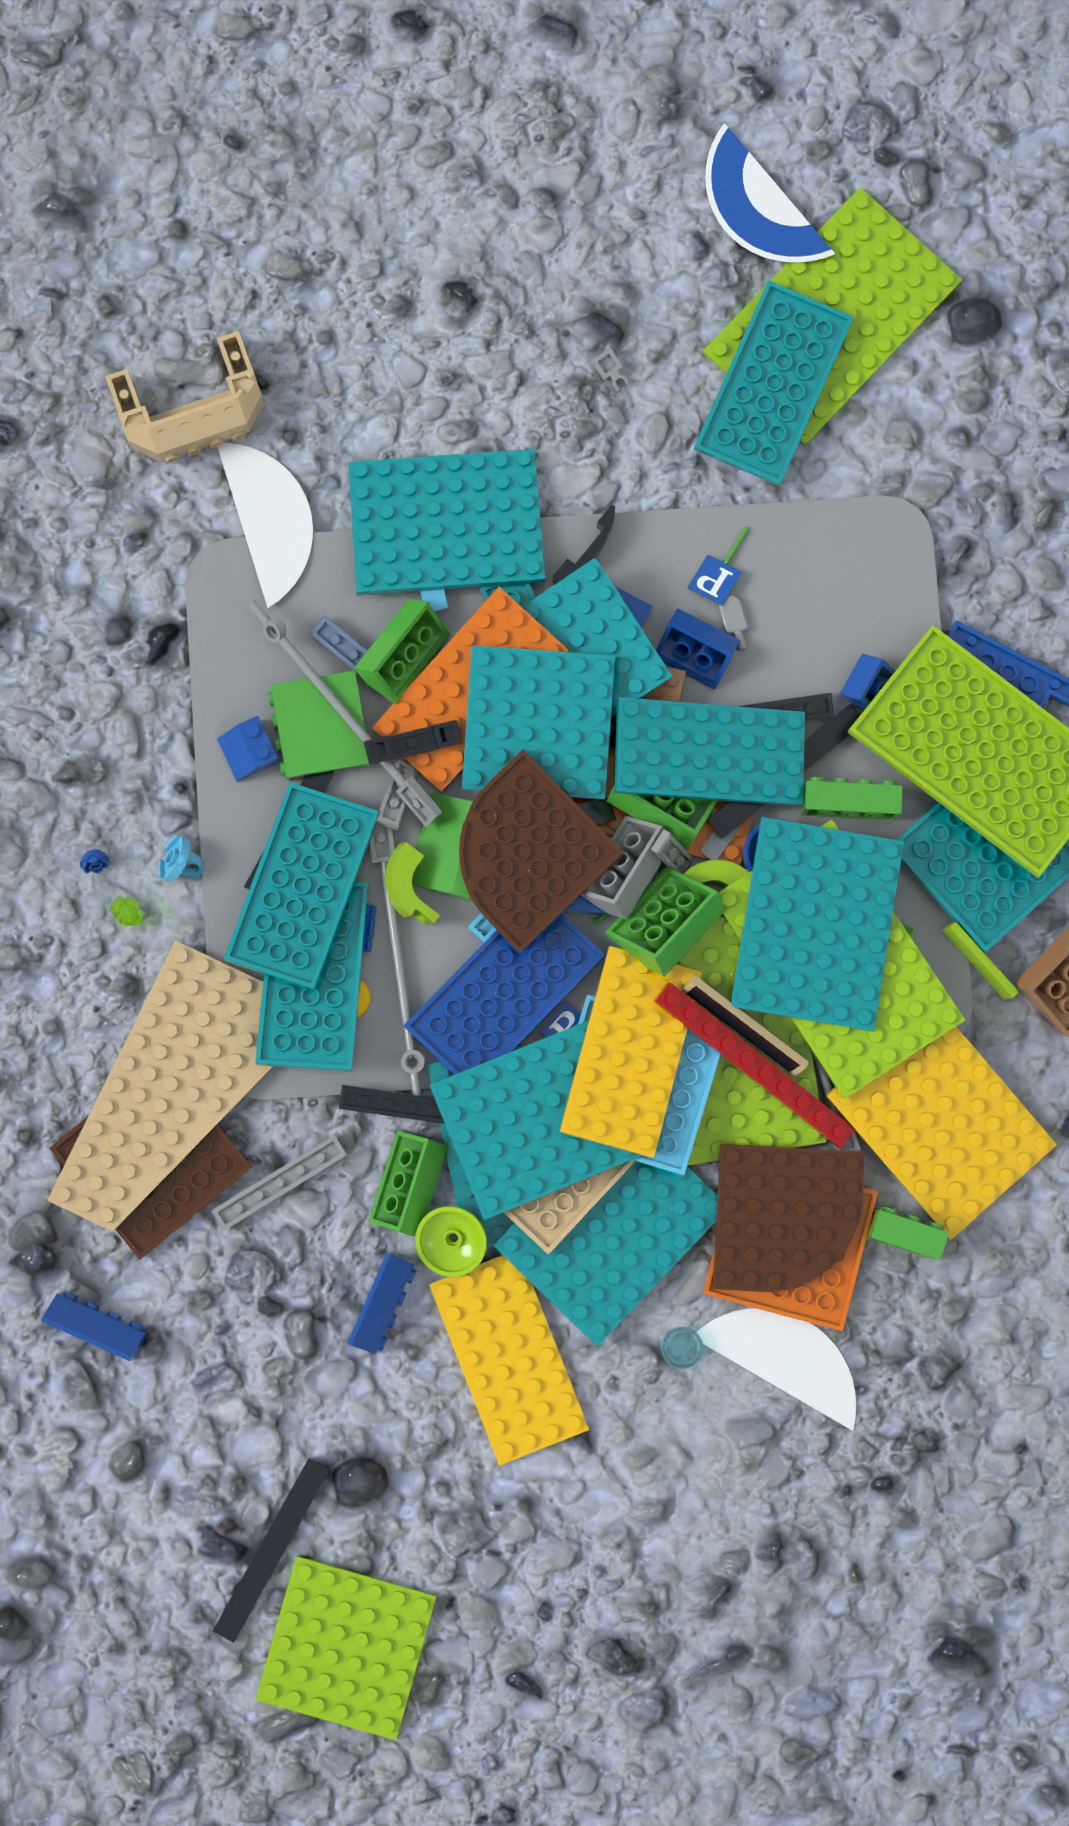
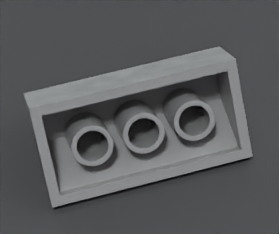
M625 816L611 838L624 853L580 896L606 913L627 920L662 862L651 848L662 831L665 830L664 827Z

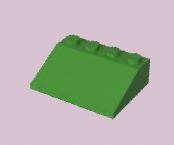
M615 785L606 802L633 818L663 826L687 850L717 803V800L614 793Z
M432 793L430 798L437 804L442 813L427 828L422 825L416 850L424 855L413 873L412 886L473 902L465 886L459 861L462 826L473 801Z
M666 866L644 890L627 920L619 917L605 934L631 956L639 960L645 967L665 977L725 912L726 908L718 891Z

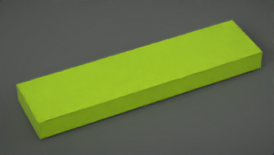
M957 922L947 924L941 930L1003 1000L1013 998L1018 993L1014 985Z

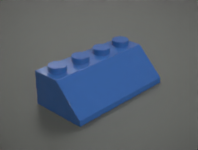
M386 1253L347 1344L376 1354L377 1350H383L388 1339L384 1336L387 1327L392 1329L397 1315L393 1314L397 1305L402 1306L407 1293L403 1291L406 1283L411 1284L415 1276L416 1270L413 1269V1263Z
M65 1291L64 1294L57 1293L41 1319L42 1322L128 1361L136 1359L148 1333L143 1330V1325L132 1320L128 1324L121 1320V1315L112 1311H108L106 1314L100 1311V1306L93 1302L86 1301V1304L77 1301L78 1296L71 1292Z

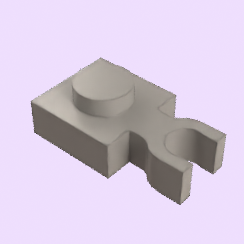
M608 348L590 361L603 381L610 377L612 387L616 392L619 390L616 385L618 379L623 380L625 385L629 383L627 378L618 372L623 365L611 348Z

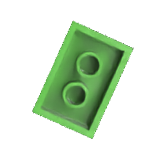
M888 1207L873 1210L867 1238L933 1260H941L949 1232L943 1231V1225L934 1222H927L925 1225L920 1223L921 1218L909 1214H904L901 1217L897 1215V1210Z

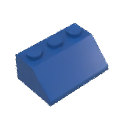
M677 608L668 623L656 651L665 664L672 668L686 671V675L716 689L741 640Z

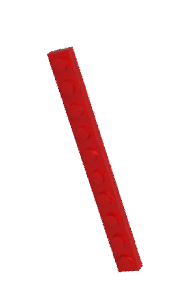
M667 982L653 1001L672 1017L683 1023L692 1033L837 1148L842 1149L855 1131L851 1125L671 982Z

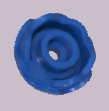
M90 850L82 856L80 868L85 873H100L103 868L109 867L108 861L110 859L101 850Z

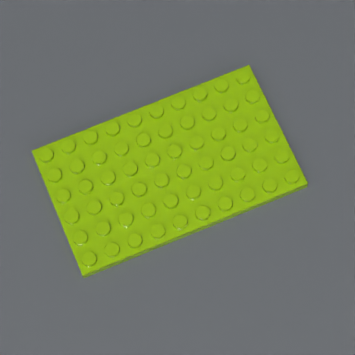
M861 187L817 231L835 254L814 261L788 262L770 280L854 317L799 441L804 447L962 282V279ZM764 288L703 350V354L724 374H727Z
M932 625L851 726L848 733L1039 878L1069 839V728Z
M833 819L820 826L839 830ZM752 871L718 892L726 908L722 915L740 942ZM893 911L874 1032L791 1018V1020L843 1099H845L965 1021V1018Z
M719 917L676 965L701 971V980L731 1002L740 941L726 919ZM740 1009L809 1062L806 1069L796 1076H792L731 1028L729 1029L819 1100L811 1049L791 1018ZM720 1055L687 1166L718 1161L720 1144L796 1148L826 1143V1138Z

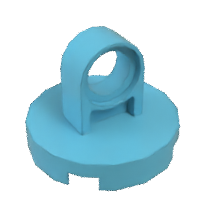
M175 835L169 840L164 848V851L167 852L165 859H160L157 871L160 878L173 882L180 874L195 878L203 873V860L198 855L190 852L191 845L188 838ZM196 864L198 867L188 868L187 865Z

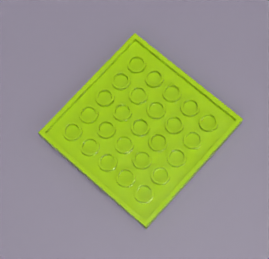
M297 1555L255 1700L396 1740L437 1595Z

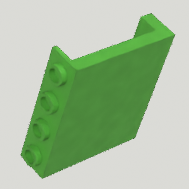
M355 670L320 676L366 731ZM309 678L271 685L272 692H268L270 706L275 707L276 715H272L273 728L279 731L280 738H275L277 751L282 752L283 761H279L281 775H286L288 781L295 777L359 766L363 768L372 767L368 763L364 743Z

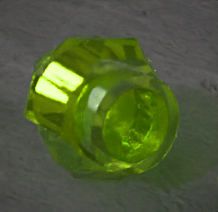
M119 895L109 911L114 914L119 924L125 926L141 925L143 917L139 913L137 900L129 897L123 898Z

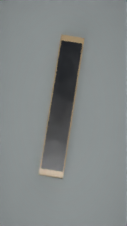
M697 976L691 978L682 987L681 991L792 1076H796L806 1069L809 1062L742 1010L735 1008L729 1000Z

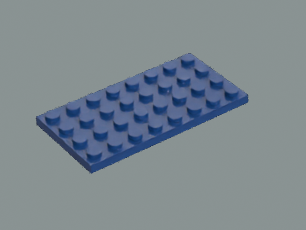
M562 913L521 953L496 930L403 1027L453 1075L514 1051L605 957V954Z

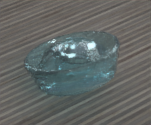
M684 1326L675 1327L668 1331L661 1345L662 1355L666 1362L679 1369L690 1368L697 1364L704 1350L703 1341L699 1334L692 1328Z

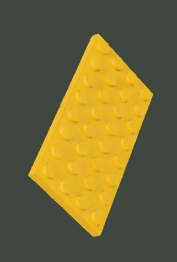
M612 946L608 947L561 1123L560 1133L654 1158L688 1028L653 1001L667 982H671L681 990L694 976L701 979V971L675 965L663 977L645 967L626 950Z
M503 1255L479 1264L473 1271L463 1276L446 1277L429 1284L499 1466L589 1430L534 1287Z

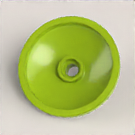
M448 1205L435 1208L424 1216L416 1231L415 1245L420 1259L430 1270L439 1275L458 1277L470 1273L481 1263L487 1249V1235L482 1223L472 1212L459 1206ZM455 1233L458 1236V1240H453L451 1234Z

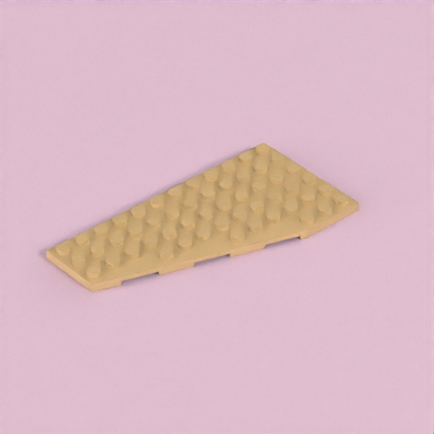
M175 940L47 1201L112 1232L126 1220L137 1206L274 1067L255 1064L263 981Z

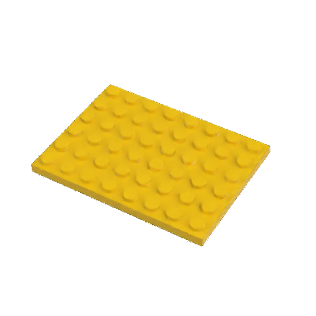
M957 1027L946 1032L847 1098L843 1099L836 1087L825 1095L934 1223L944 1226L943 1231L949 1232L948 1239L950 1240L1057 1145Z

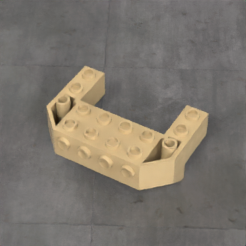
M239 331L217 338L230 375L226 377L230 390L150 417L145 405L141 406L128 369L105 376L131 449L161 463L164 461L171 463L177 461L179 456L185 454L195 455L201 452L202 448L208 446L215 448L222 445L223 441L231 438L232 440H238L250 432L264 401Z

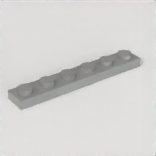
M333 1135L211 1211L223 1231L346 1157L347 1154L336 1135Z

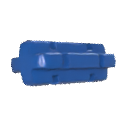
M367 905L363 951L369 952L372 949L371 939H373L374 916H376L377 910L374 905Z

